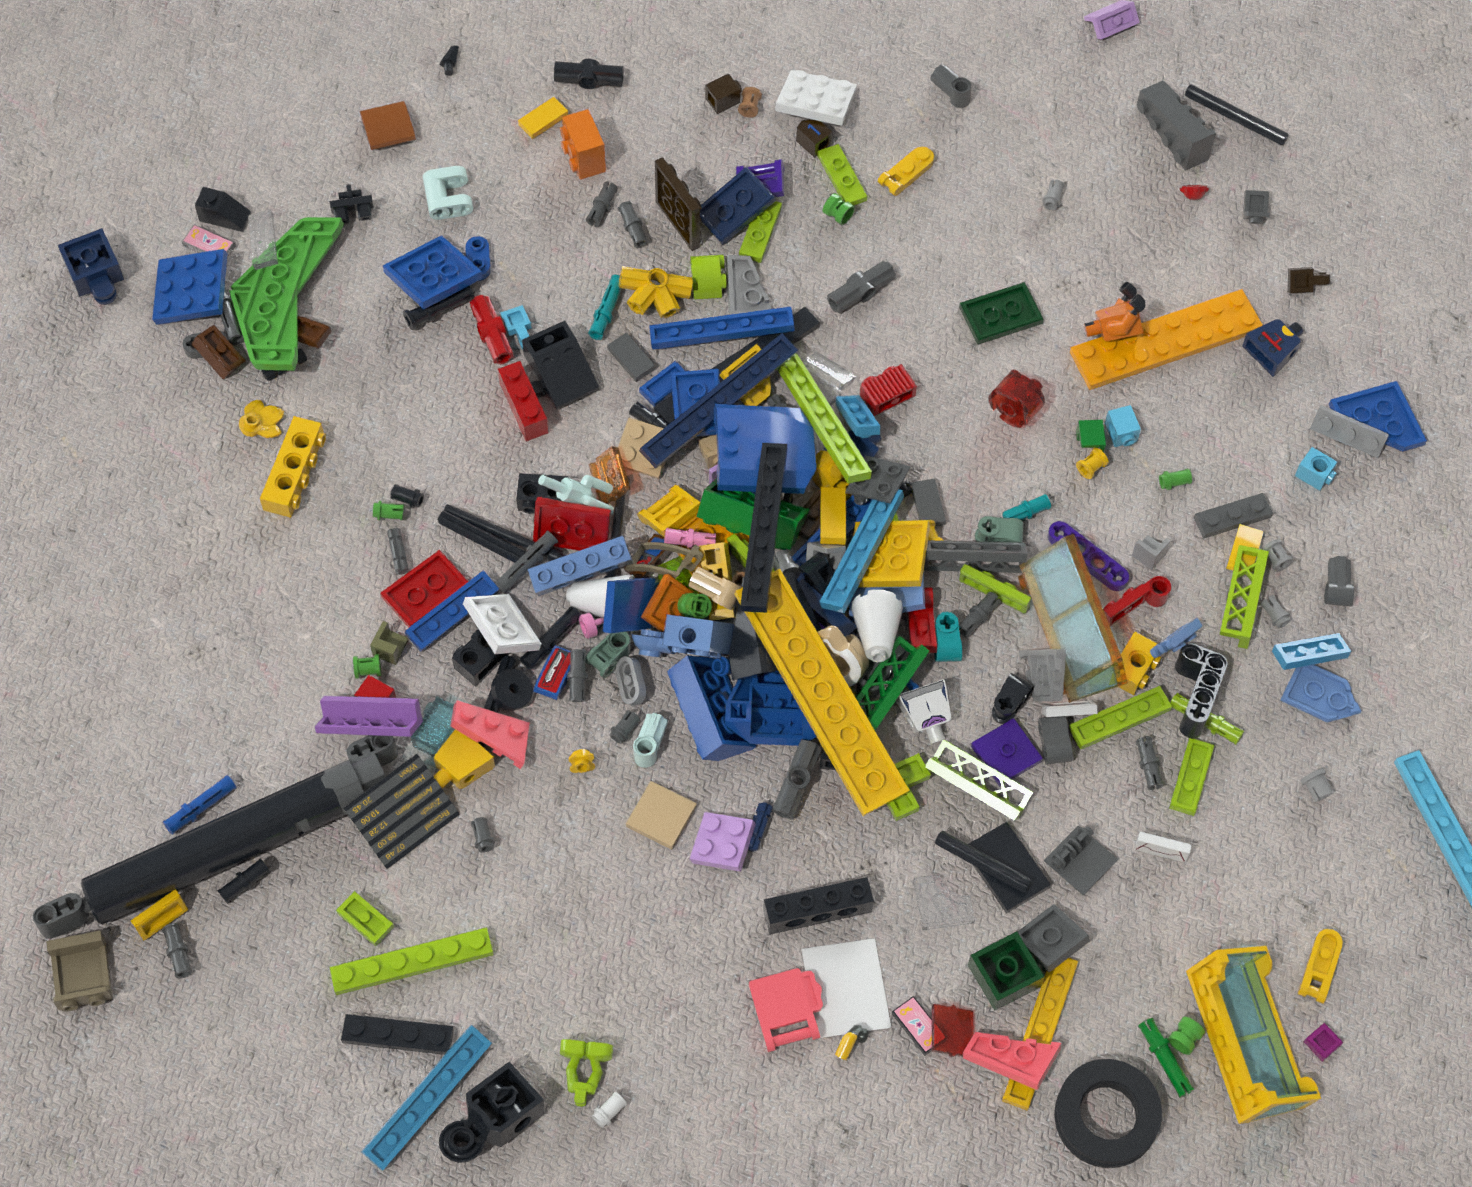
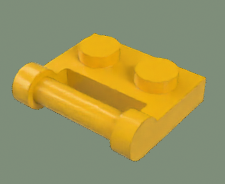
M675 484L665 496L649 508L639 511L637 516L643 524H648L665 538L666 528L677 529L698 513L700 502Z

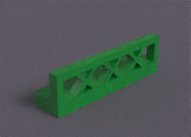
M901 636L896 637L891 656L887 660L879 662L855 697L860 706H865L867 718L874 730L880 725L928 654L929 650L922 644L915 648ZM899 645L910 653L905 661H897L895 650ZM892 666L894 678L890 681H883L882 669ZM879 686L881 697L877 701H869V688Z

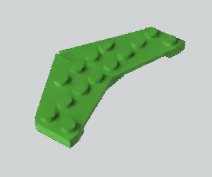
M306 217L300 219L230 286L232 290H229L248 355L254 368L258 370L295 371L298 362V294L340 235L344 225L341 218Z

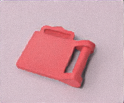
M799 968L749 982V988L768 1052L775 1051V1047L812 1037L813 1040L820 1038L813 1013L822 1010V988L816 982L812 971L801 972ZM807 1020L809 1027L772 1037L770 1030Z

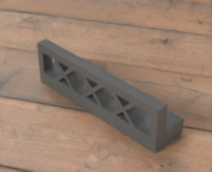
M928 540L924 571H960L964 564H958L956 561H967L966 565L980 572L1024 573V563H1027L1026 544ZM930 560H940L941 562L930 563ZM981 562H992V563H990V564H982ZM1005 562H1019V564L1007 565Z

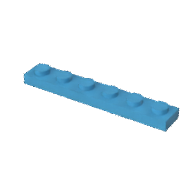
M902 490L897 491L891 504L877 500L871 501L820 600L822 608L845 613L904 498Z
M470 1025L364 1147L361 1153L383 1171L492 1043L473 1025Z

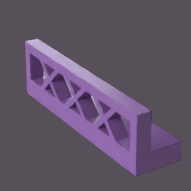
M323 696L320 700L323 717L315 725V731L322 734L411 737L423 722L419 699Z

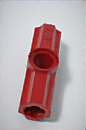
M483 294L476 296L470 301V307L477 322L476 325L483 343H486L494 364L502 365L508 363L513 358V352L506 338L503 321L500 316H497L489 296H484Z

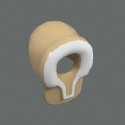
M829 626L818 631V635L848 686L850 687L857 683L869 666V659L865 655L862 642L854 634L844 636L836 626Z

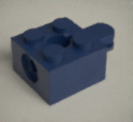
M103 228L57 245L79 297L92 292L96 302L101 305L110 304L116 299L117 293L114 284L124 280V277Z

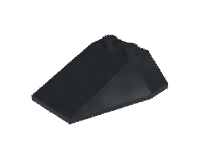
M783 573L816 631L822 630L794 573ZM744 577L742 578L741 587H743ZM738 602L729 650L732 681L758 678L760 674L779 672L745 612H741V606Z

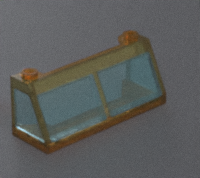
M1075 535L1063 537L1027 560V563L1019 565L1022 575L1017 577L1021 589H1027L1030 594L1049 648L1066 649L1063 695L1066 694L1068 702L1071 703L1128 684L1123 659Z

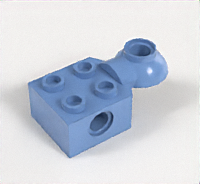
M666 615L664 632L641 629V635L632 634V639L639 649V655L661 658L662 653L676 654L678 652L721 658V653L729 654L734 624Z

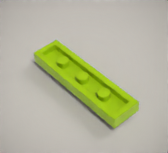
M1158 686L1097 712L1098 714H1093L1070 724L1068 729L1080 750L1165 714L1171 711L1172 705L1161 686Z

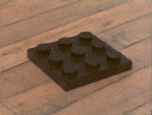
M661 157L655 160V202L691 251L700 248V237L702 236L700 231V224L702 223L700 218L701 204L696 197L693 198L689 193L685 181H680L677 177L673 165L668 164Z

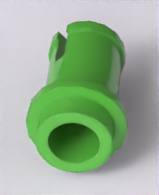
M1188 468L1170 473L1164 471L1163 474L1159 475V484L1162 489L1166 488V490H1171L1175 486L1192 483V475Z
M382 501L373 504V517L377 518V520L381 518L403 520L404 504L382 503Z

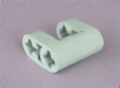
M451 166L432 169L423 174L427 205L432 219L441 220L468 215L473 211L472 199L469 195L447 196L446 189L459 188L466 185L468 177L464 167Z

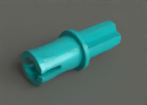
M1043 494L1028 502L1025 500L1021 501L1020 505L1004 511L1002 517L1019 520L1031 519L1034 514L1050 509L1051 502L1048 496Z

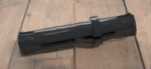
M570 606L540 638L538 637L542 643L540 649L527 651L520 657L521 663L526 668L532 670L545 655L547 656L551 653L554 645L579 621L581 613L576 608Z

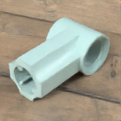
M652 713L646 715L640 734L634 741V760L640 767H651L657 760V752L668 725V720L660 714ZM646 749L651 752L643 754L640 751Z

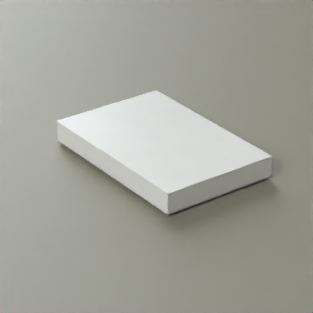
M509 594L465 597L464 607L494 654L536 651L540 649L542 643Z

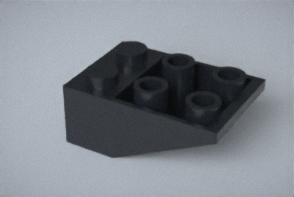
M565 320L522 339L524 356L538 380L543 384L544 390L556 410L599 390L597 381L581 347Z

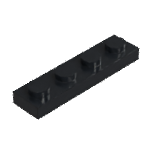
M345 1014L341 1042L344 1044L445 1055L451 1048L454 1028L447 1025Z

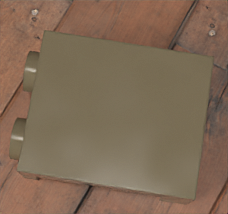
M100 930L46 941L47 951L51 956L55 989L53 1003L58 1010L69 1012L77 1010L78 1006L88 1004L90 1006H99L105 1004L108 1000H113L106 939Z

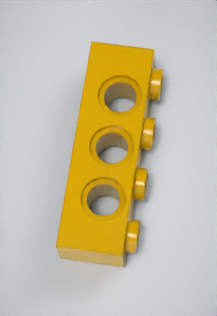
M293 416L260 496L263 511L291 518L294 510L299 508L301 492L307 488L309 483V472L311 468H315L318 460V450L324 446L326 441V433L323 431L322 423ZM302 445H308L305 448H299ZM293 466H299L298 468L291 469ZM286 486H290L289 489H286V490H283V489H282V488H284V487H286Z

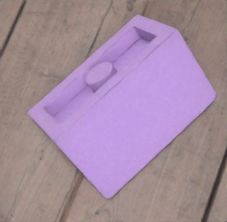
M1121 0L1084 16L1085 21L1093 22L1097 39H1104L1140 23L1134 1Z

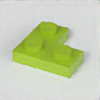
M919 753L895 764L909 790L911 787L930 779L931 774L925 768L926 765ZM911 790L887 804L896 821L916 813L920 809Z

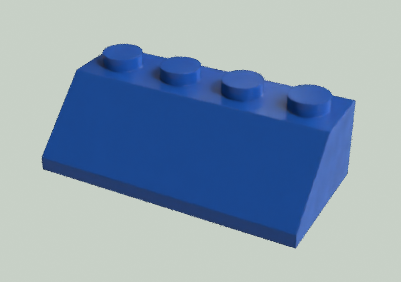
M687 655L671 667L667 673L701 759L721 761L755 749L756 744H749L725 725L726 702L733 690L728 675L720 677L713 672L712 663L715 660L714 658Z

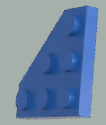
M1397 381L1334 398L1328 404L1331 410L1388 433L1385 445L1404 452L1421 447L1427 442Z

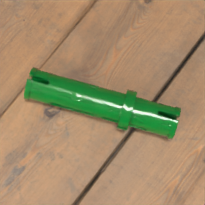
M1147 1019V1025L1144 1021L1140 1023L1138 1028L1149 1043L1151 1054L1154 1053L1175 1088L1178 1097L1186 1096L1182 1085L1188 1094L1195 1090L1194 1087H1192L1168 1046L1170 1042L1162 1036L1154 1019Z

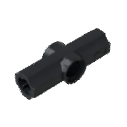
M590 58L583 59L580 63L556 61L554 65V82L578 83L584 89H594L597 85L621 87L623 85L624 66L601 65L598 61Z

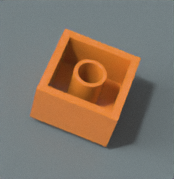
M589 109L563 116V127H560V133L564 141H561V146L564 154H569V164L572 172H577L580 180L606 172L604 142Z

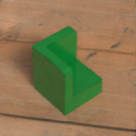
M1103 419L1078 420L1075 432L1076 441H1080L1082 448H1099L1104 453L1106 441Z

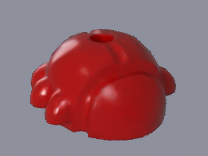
M1184 185L1179 188L1184 196L1190 200L1201 199L1209 191L1207 185Z

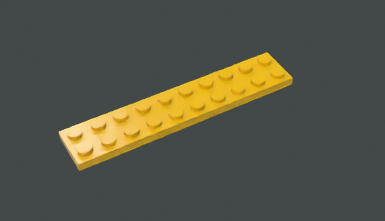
M780 568L772 572L767 613L745 612L864 817L905 795L910 790ZM743 587L734 593L740 605Z

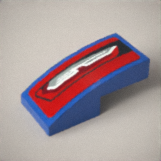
M554 646L541 670L533 692L555 700L559 698L567 684V673L570 672L569 650Z

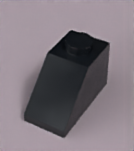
M207 187L202 188L195 203L200 222L244 232L251 216L249 209L226 192Z

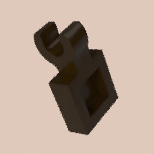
M1312 267L1288 268L1287 292L1289 293L1313 292V285L1330 284V274H1326V272L1314 273Z

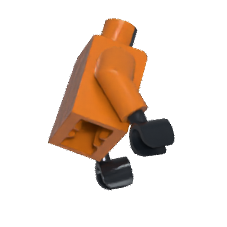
M1126 281L1121 285L1119 291L1124 296L1121 299L1118 298L1114 306L1096 311V320L1084 323L1087 337L1100 334L1104 341H1111L1143 334L1139 313L1144 310L1146 302L1140 294H1137L1136 288L1131 283Z

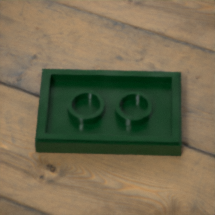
M1025 282L959 303L960 311L977 345L1041 325L1044 321Z

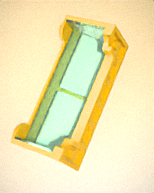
M1267 946L1216 950L1186 971L1239 1124L1304 1109L1321 1099L1315 1081L1311 1077H1300L1265 977L1270 974L1272 969V959Z

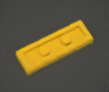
M821 487L820 544L845 545L846 488Z

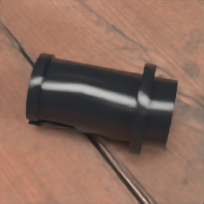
M398 484L393 486L390 493L392 500L409 504L410 508H419L424 499V494L420 493L419 489L411 490Z

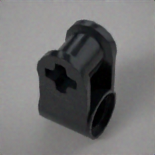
M1010 673L994 700L992 709L993 719L1000 724L1013 719L1021 706L1027 701L1034 685Z

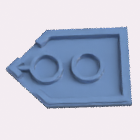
M1316 665L1296 668L1280 700L1327 723L1361 713V709L1351 693L1348 680Z

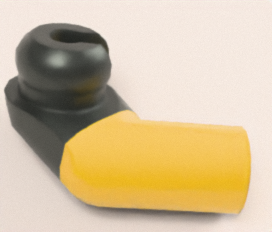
M854 1025L842 1037L835 1055L843 1060H847L856 1040L864 1043L867 1040L869 1031L862 1028V1025Z

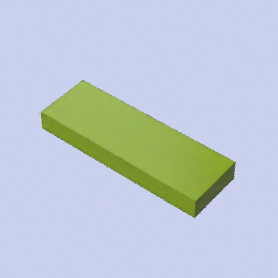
M1189 738L1169 809L1191 816L1195 815L1212 756L1213 744Z

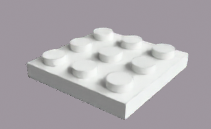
M791 70L776 102L775 111L842 126L856 93L857 84L850 83L847 80L830 79L824 75L807 74L801 70Z

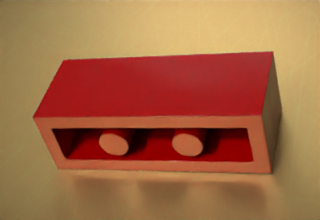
M521 361L498 368L500 386L525 441L548 434L547 418Z

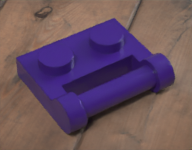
M782 159L775 160L774 163L748 167L754 175H758L756 177L775 198L784 196V163ZM744 165L736 167V175L745 168Z

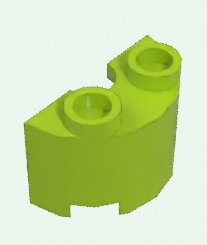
M724 254L690 256L694 300L722 298V288H726V274H721V269L724 268Z

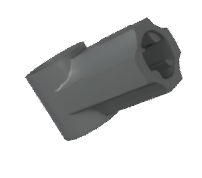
M945 65L936 67L931 74L930 80L950 97V102L953 106L958 108L968 106L971 100V82L967 78L958 77Z
M1345 556L1330 558L1328 561V582L1325 587L1324 602L1329 605L1351 607L1354 598V585L1351 584V560Z

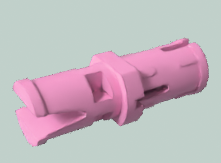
M666 528L664 543L684 545L686 548L692 549V546L695 544L697 546L715 544L716 533L694 532V529L683 531Z

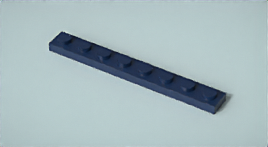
M781 333L640 447L639 452L656 469L714 422L715 404L735 405L794 357L798 349Z

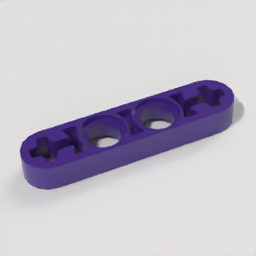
M1057 521L1051 524L1047 538L1053 546L1110 590L1118 592L1126 588L1129 581V573L1124 567L1067 523ZM1060 531L1064 532L1063 536H1062V535H1059L1058 537L1055 536V532H1057V533H1059ZM1080 544L1085 548V552L1075 553L1072 550V546ZM1100 559L1104 562L1105 566L1100 569L1092 566L1091 561ZM1118 576H1121V577H1122L1121 581H1120V580H1117L1116 582L1113 581V577H1115V578L1118 577Z

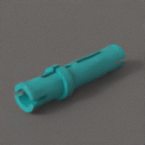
M615 274L611 276L601 304L594 312V321L588 331L592 339L601 340L607 325L612 321V312L622 288H619L620 275Z

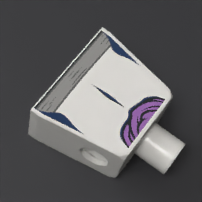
M944 679L899 695L896 701L914 733L926 729L930 744L945 739L940 724L951 721V712Z

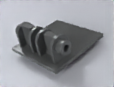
M865 456L864 460L872 471L871 479L850 483L845 492L854 496V502L857 505L867 503L868 498L891 504L911 467Z
M1078 825L1044 859V862L1084 896L1118 859L1092 837L1094 832L1089 826L1082 828Z

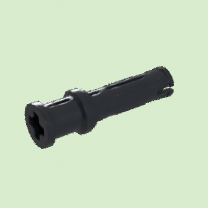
M467 286L424 310L420 306L410 311L406 309L403 311L404 319L408 327L414 330L419 324L426 321H434L440 313L474 299L475 296L471 295L474 292L470 286Z

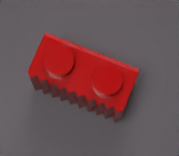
M902 364L896 367L890 366L882 374L875 377L869 376L861 383L860 397L873 416H876L915 397L917 385Z

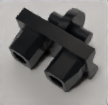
M346 184L347 191L338 192L340 200L329 201L332 214L336 218H341L344 224L350 222L349 211L357 210L359 221L371 220V208H374L372 195L362 196L361 189L352 190L351 184Z

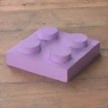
M705 812L690 861L693 864L741 872L756 825L755 822L751 819Z

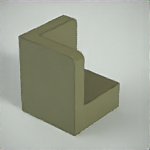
M383 621L370 644L372 655L379 654L381 660L396 665L408 643V638L390 631L389 623Z

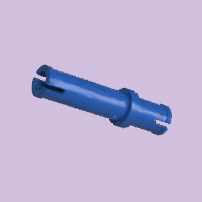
M226 775L190 803L181 805L179 811L162 823L169 833L173 835L190 821H196L198 815L237 787L232 779Z

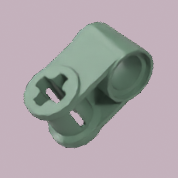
M985 516L979 520L978 529L975 532L976 542L1023 543L1024 523L1021 520Z
M627 632L610 633L590 650L586 656V663L593 665L600 672L602 678L610 676L615 671L618 661L624 656L628 657L631 653L629 634ZM616 642L625 643L622 647L613 646Z

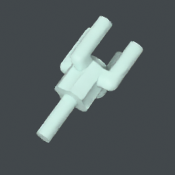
M541 475L539 478V484L557 491V498L561 499V501L609 509L611 514L614 511L613 506L597 500L596 494L591 492V487L610 494L613 490L612 484L590 475H585L581 482L568 477L564 478L561 482L545 475Z

